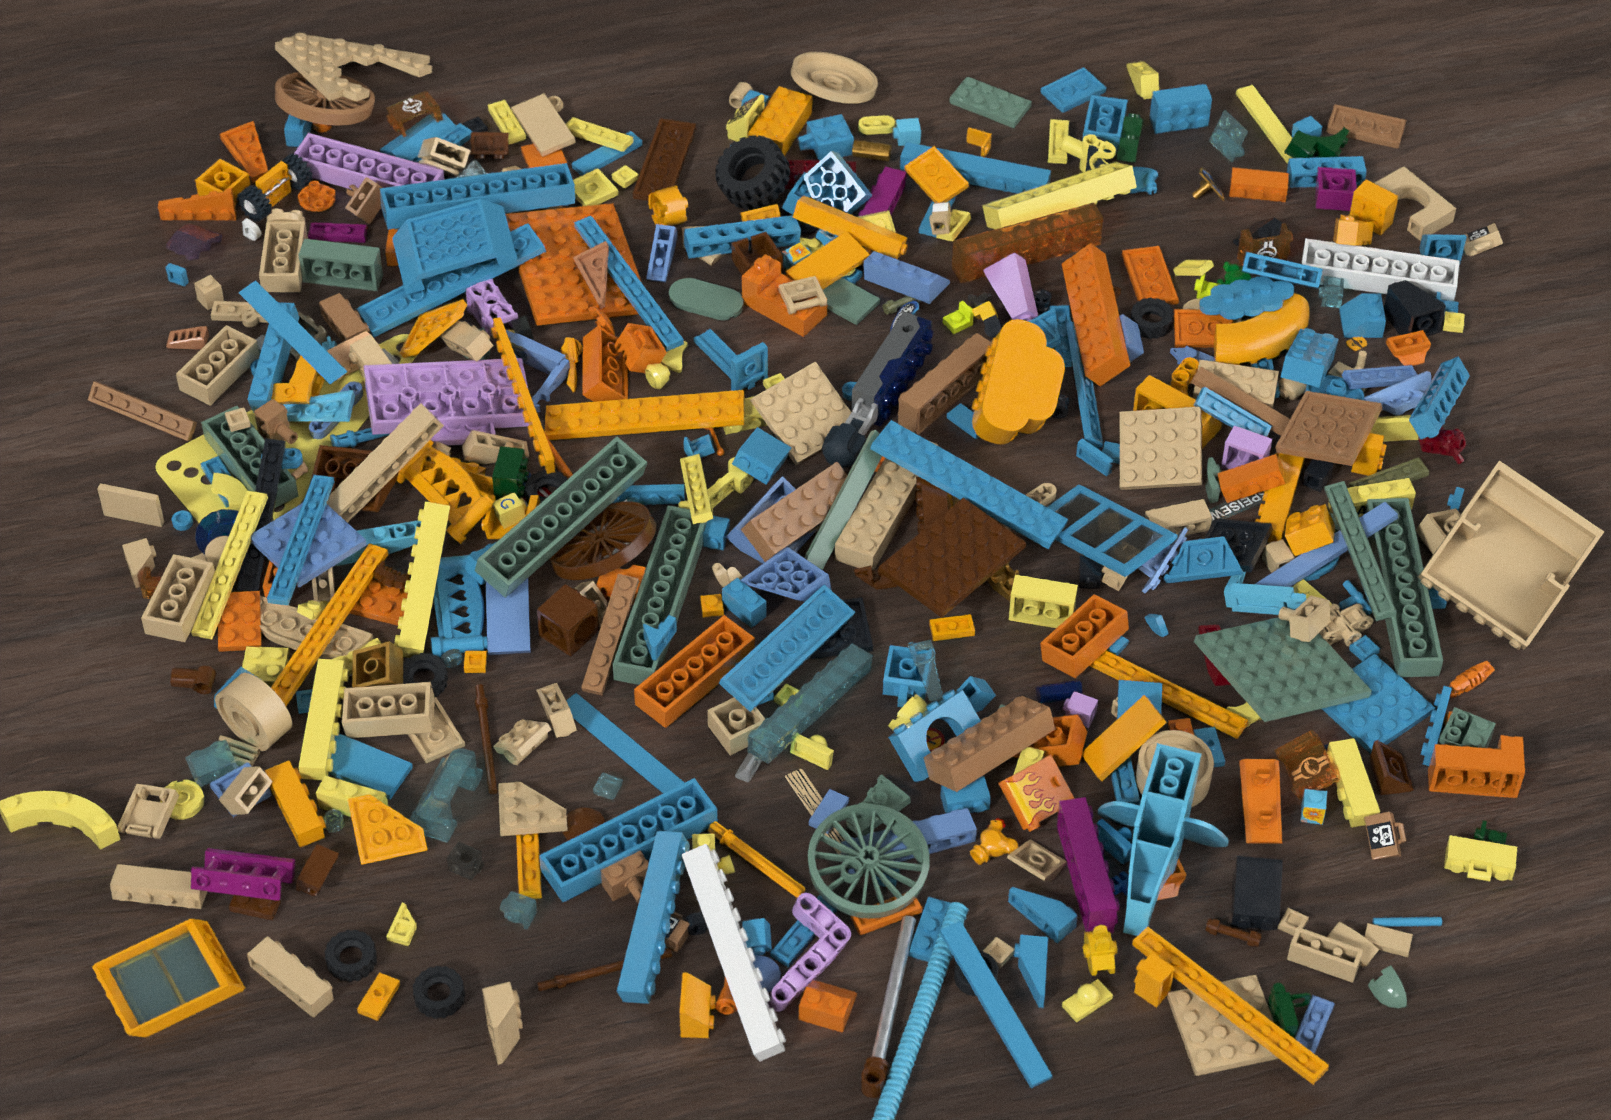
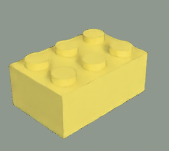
M1015 575L1011 591L1009 620L1057 628L1075 612L1078 585Z

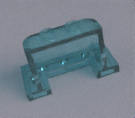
M459 748L452 751L447 758L442 757L409 819L423 828L425 836L448 842L457 823L456 820L452 819L450 802L458 786L475 791L483 776V769L477 768L474 751Z

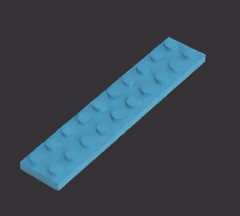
M527 223L510 232L518 263L499 268L497 259H490L424 278L422 280L425 290L406 295L404 286H401L356 309L363 322L367 323L372 336L376 337L466 292L467 288L482 281L492 279L546 252L545 246Z
M892 420L871 445L870 449L954 497L960 500L965 498L993 519L1047 549L1050 548L1067 524L1068 519Z

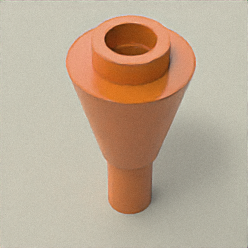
M725 976L724 987L717 999L715 1008L718 1012L729 1015L735 1013L737 1007Z

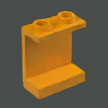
M491 495L490 498L496 501L495 495ZM539 495L530 496L528 507L524 510L526 516L541 504ZM492 507L486 513L485 519H482V530L485 531L487 539H501L518 523L504 529L495 515L494 507Z

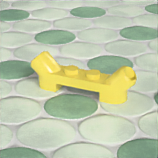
M734 458L728 461V473L707 489L712 514L713 508L735 490L741 494L753 481L754 477L732 465ZM680 501L678 503V507L690 509L688 501Z

